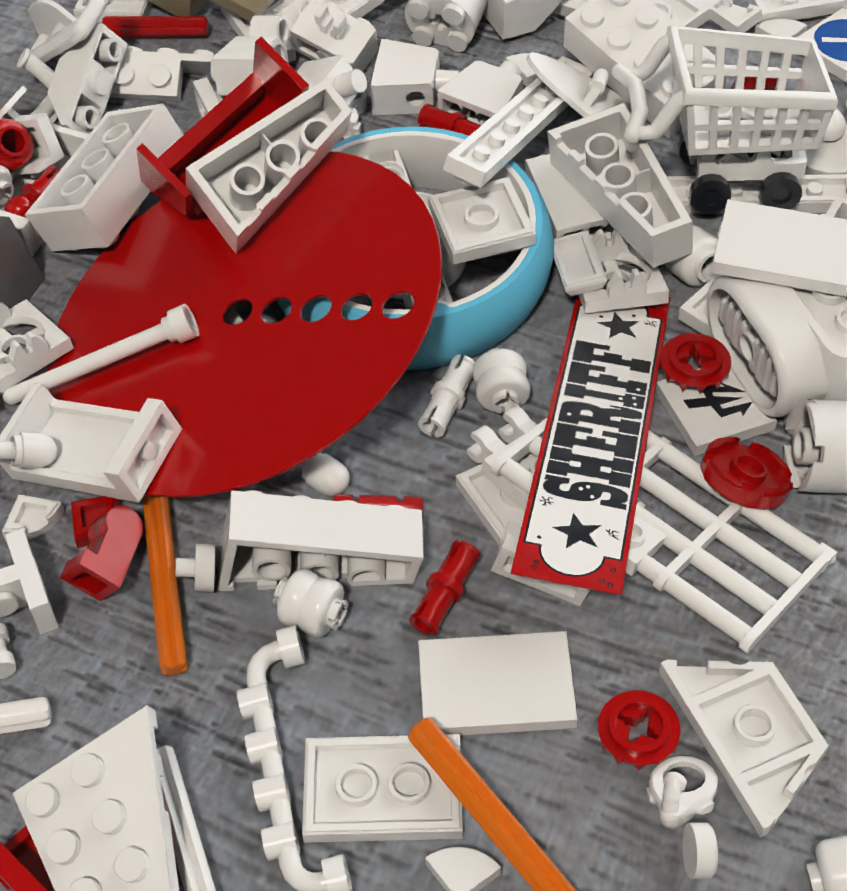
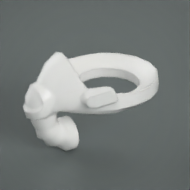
M692 756L668 758L657 765L651 772L649 786L646 787L647 798L650 803L658 807L660 821L663 826L672 830L681 828L695 814L704 815L713 810V798L717 793L718 777L714 769L701 759ZM677 767H691L703 774L705 782L694 791L683 792L687 784L685 777L678 772L668 771Z

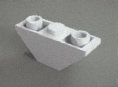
M103 23L95 25L85 40L74 45L59 59L47 92L61 125L88 134L91 133L102 119L128 45Z

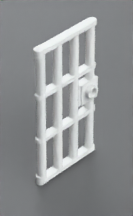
M547 418L498 456L490 467L492 473L497 476L503 475L528 494L530 493L534 474L517 462L529 452L538 457ZM649 430L640 487L704 531L694 541H691L637 503L626 573L632 576L638 571L653 582L652 586L657 590L668 592L739 643L738 648L749 653L813 581L836 561L838 552L823 542L821 544L817 543L768 509L747 508L728 500L716 492L704 479L700 468L701 464L672 446V442L667 438H660ZM660 459L727 504L728 507L719 516H716L650 471L649 468ZM742 514L813 563L802 574L730 524ZM715 539H718L789 589L777 600L705 549ZM663 545L678 555L667 567L652 558ZM689 564H692L764 616L752 628L678 575Z

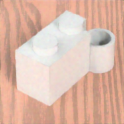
M253 16L250 22V36H236L211 58L210 72L212 79L216 82L218 95L227 96L253 73L255 41L261 36L289 64L286 44L289 40L290 28L286 16Z

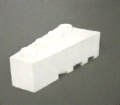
M327 78L186 167V187L192 192L193 198L236 254L347 133L352 110Z
M625 103L547 131L551 164L653 268L693 253V221L647 141L639 140L635 144H630L624 140V132L631 115Z
M231 490L220 542L217 591H235V583L257 582L258 590L276 589L278 581L285 576L290 577L293 572L300 568L311 570L321 578L332 580L347 578L351 586L413 584L424 558L422 510L408 509L399 505L379 506L360 504L351 500L331 501L311 499L303 495L292 497L264 494L255 490L245 492Z

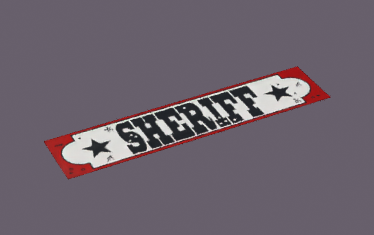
M576 295L510 574L622 596L660 365V354L663 347L671 297H669V301L666 304L585 313L579 296Z

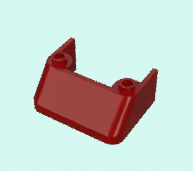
M261 36L255 41L253 73L160 157L157 158L143 143L136 148L141 182L153 194L186 217L194 213L198 217L202 216L205 212L193 198L192 192L186 187V167L309 90V84Z

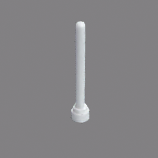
M182 304L168 310L167 316L161 318V323L7 388L3 393V399L7 404L14 405L23 401L34 383L43 384L47 390H50L166 340L172 343L177 340L180 343L187 342L199 336L196 319L190 308L186 304Z

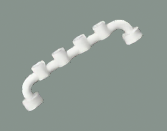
M294 625L276 630L277 640L262 646L252 656L247 666L246 681L248 688L237 690V700L243 720L253 718L255 726L254 733L244 735L248 758L251 765L261 763L264 776L263 779L252 782L256 804L259 812L270 810L272 821L271 827L261 829L262 843L267 860H279V866L284 879L295 890L353 891L347 863L343 854L322 859L323 871L320 872L307 871L302 866L300 859V845L290 806L291 797L282 764V749L275 726L274 707L266 678L268 667L278 660L283 661L286 669L305 664L298 629Z

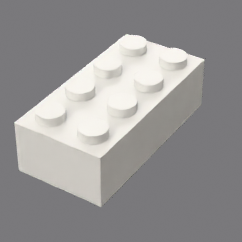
M588 0L565 17L563 46L593 73L600 68L607 70L609 73L607 85L631 105L628 90L612 77L611 71L613 67L622 64L627 68H638L658 39L666 35L667 27L669 25H679L650 0ZM681 44L686 63H693V45ZM702 46V64H715V55ZM670 52L656 72L647 80L642 81L649 107L647 120L651 124L674 94ZM689 74L692 87L694 88V74ZM702 75L703 88H714L715 75ZM724 76L723 89L725 88L727 76ZM679 116L664 134L668 139L682 128Z
M164 103L107 112L26 212L25 216L52 252L77 251L90 248L104 249L110 247L119 239L120 231L139 212V206L151 192L141 182L136 148L143 143L158 158L184 135Z

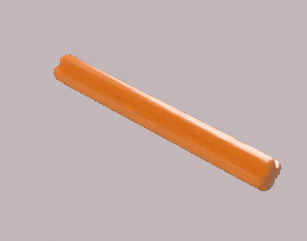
M143 495L142 502L159 666L161 673L165 676L183 674L187 670L188 665L178 578L175 577L176 561L168 497Z
M424 718L410 729L409 741L534 891H577L437 724L430 718Z

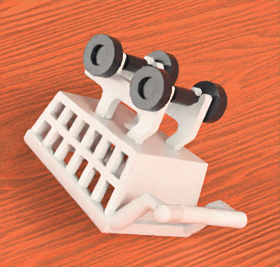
M669 25L666 35L658 39L638 68H627L622 64L613 67L611 71L612 77L628 90L632 108L624 132V140L626 142L635 144L639 140L660 139L679 116L683 135L678 142L680 158L689 166H695L697 179L691 184L689 189L691 205L696 211L702 214H714L725 209L727 200H731V190L727 181L764 180L759 188L761 202L765 206L790 210L800 202L802 188L798 179L805 176L807 165L805 150L819 149L838 104L836 93L815 39ZM681 44L693 45V63H686ZM702 46L716 47L715 64H702ZM725 48L738 49L737 65H724ZM748 50L761 51L759 66H746ZM670 52L674 94L666 102L652 124L644 126L649 114V107L642 81L647 80L656 72ZM770 52L783 54L780 68L768 67ZM792 54L805 56L802 68H790ZM689 74H694V88L692 87ZM702 75H715L714 88H703ZM724 76H736L735 89H723ZM745 77H757L755 90H744ZM766 78H777L775 90H764ZM787 79H798L795 91H785ZM747 153L749 156L748 159H716L718 154Z

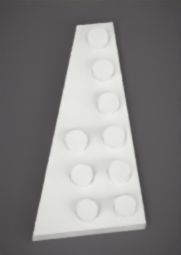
M146 705L12 793L55 891H179L169 811L164 809L160 777L164 776L162 756L157 754L154 729H157L158 726L155 709Z

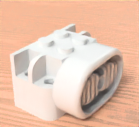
M726 275L720 276L711 284L707 296V315L712 336L720 341L729 351L731 356L730 370L754 405L762 413L770 417L788 415L792 412L798 400H847V297Z

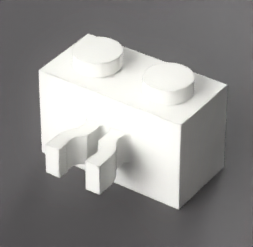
M310 0L290 29L292 44L299 53L312 60L342 55L346 57L353 70L359 69L363 72L379 49L377 32L374 26L364 18L358 17L356 19L346 14L337 4L331 1Z

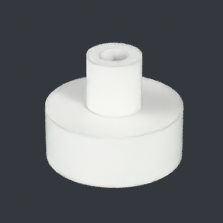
M196 544L195 558H176L175 577H195L194 592H214L215 544Z

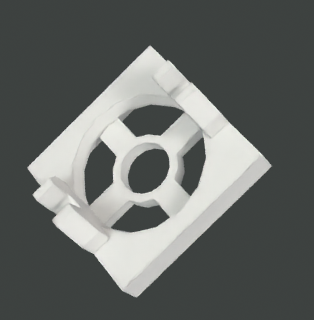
M602 229L597 230L592 237V242L609 281L601 289L578 294L585 313L668 303L669 289L658 266L653 268L632 246H628V242L615 229H613L609 241H606ZM635 264L641 267L644 272L632 269V272L629 273L619 269L618 265Z
M27 299L10 309L0 301V393H3L7 388L16 385L74 349L70 337ZM20 324L36 326L35 329L27 332L25 335H11L8 332ZM19 343L26 344V347L23 349ZM10 347L9 355L5 354L6 349Z

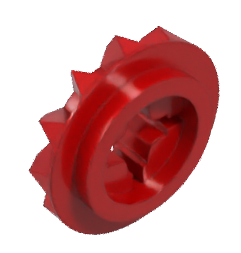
M699 333L682 334L669 340L662 348L660 370L665 371L667 382H678L682 391L688 386L696 387L700 393L708 386L718 389L722 380L729 377L731 369L730 353L720 341L713 337ZM690 355H693L697 364L702 366L700 370L693 369L692 364H688Z
M636 690L620 693L604 705L598 718L597 731L601 739L602 750H608L614 756L617 764L622 762L633 764L639 771L645 765H659L671 753H675L680 739L681 727L675 710L667 701L653 693ZM648 717L646 734L650 738L641 735L637 741L629 742L630 728L627 725L636 727Z

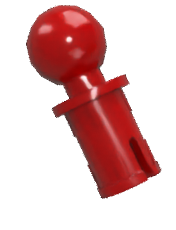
M56 166L48 167L32 184H26L21 188V195L8 200L5 211L27 218L25 216L26 212L61 169L57 170Z

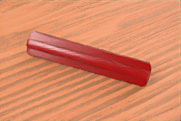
M105 16L102 19V23L120 38H205L209 32V23L205 16Z

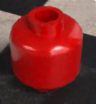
M0 119V165L6 167L11 174L30 161L34 151L33 139L23 124L12 119Z

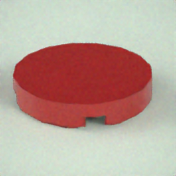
M738 437L718 438L708 445L702 457L700 468L704 479L716 492L732 502L747 508L760 510L778 508L786 501L793 487V483L790 482L792 473L788 465L778 454L759 443L752 442L750 447L738 444L741 439Z

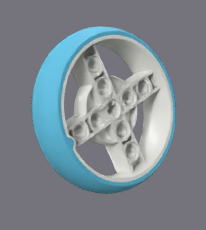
M393 127L369 131L343 139L331 149L333 152L355 155L378 163L396 173L411 187L452 191L469 186L459 182L454 175L443 171L447 155L469 137L458 132L429 127ZM512 159L489 181L506 177L510 178L536 232V245L500 253L505 254L522 250L510 268L496 281L468 297L453 302L448 287L460 277L466 262L453 265L435 223L442 254V281L438 303L429 330L417 354L406 370L442 367L450 365L452 358L458 354H461V362L464 355L471 358L490 349L522 324L543 294L554 257L551 219L536 185ZM416 192L423 200L429 213L431 214L428 205V196H431L432 194ZM407 293L392 296L391 298L403 299L406 309L383 308V314L388 318L404 316L411 310L414 304L413 296ZM326 297L312 299L304 306L301 314L302 319L308 322L322 319L331 308V300ZM287 299L276 300L280 309L287 316L291 310V302ZM348 300L342 308V317L347 320L359 319L369 312L371 306Z

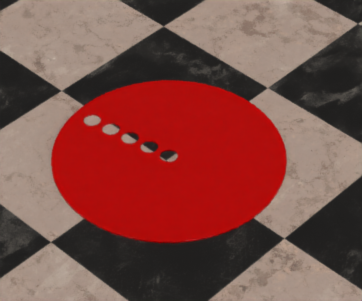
M330 151L237 254L232 250L206 214L198 217L194 213L186 217L161 200L121 232L119 239L99 255L82 277L57 325L59 329L70 337L74 349L48 364L47 371L161 323V318L167 316L168 310L182 304H186L192 311L199 328V336L184 343H180L178 340L173 343L166 340L48 391L58 400L140 412L147 398L163 400L182 430L144 495L172 498L206 496L250 486L286 472L312 458L360 423L390 392L417 354L429 330L437 307L442 281L441 246L434 220L420 196L396 173L365 158ZM400 293H407L413 296L414 304L407 314L399 318L384 316V304L392 296ZM358 295H366L372 299L371 309L363 317L356 320H347L342 317V308L351 298ZM326 297L331 300V308L322 319L314 322L302 319V310L312 299ZM278 299H287L291 302V310L283 320L276 323H266L263 321V311L271 302ZM239 301H249L252 303V312L246 320L236 325H229L224 322V314L232 304Z

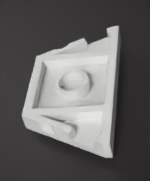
M677 660L661 662L659 673L760 838L767 835L823 759L829 745L773 662L748 661L745 664L738 665L729 661L708 660L707 667L677 666Z

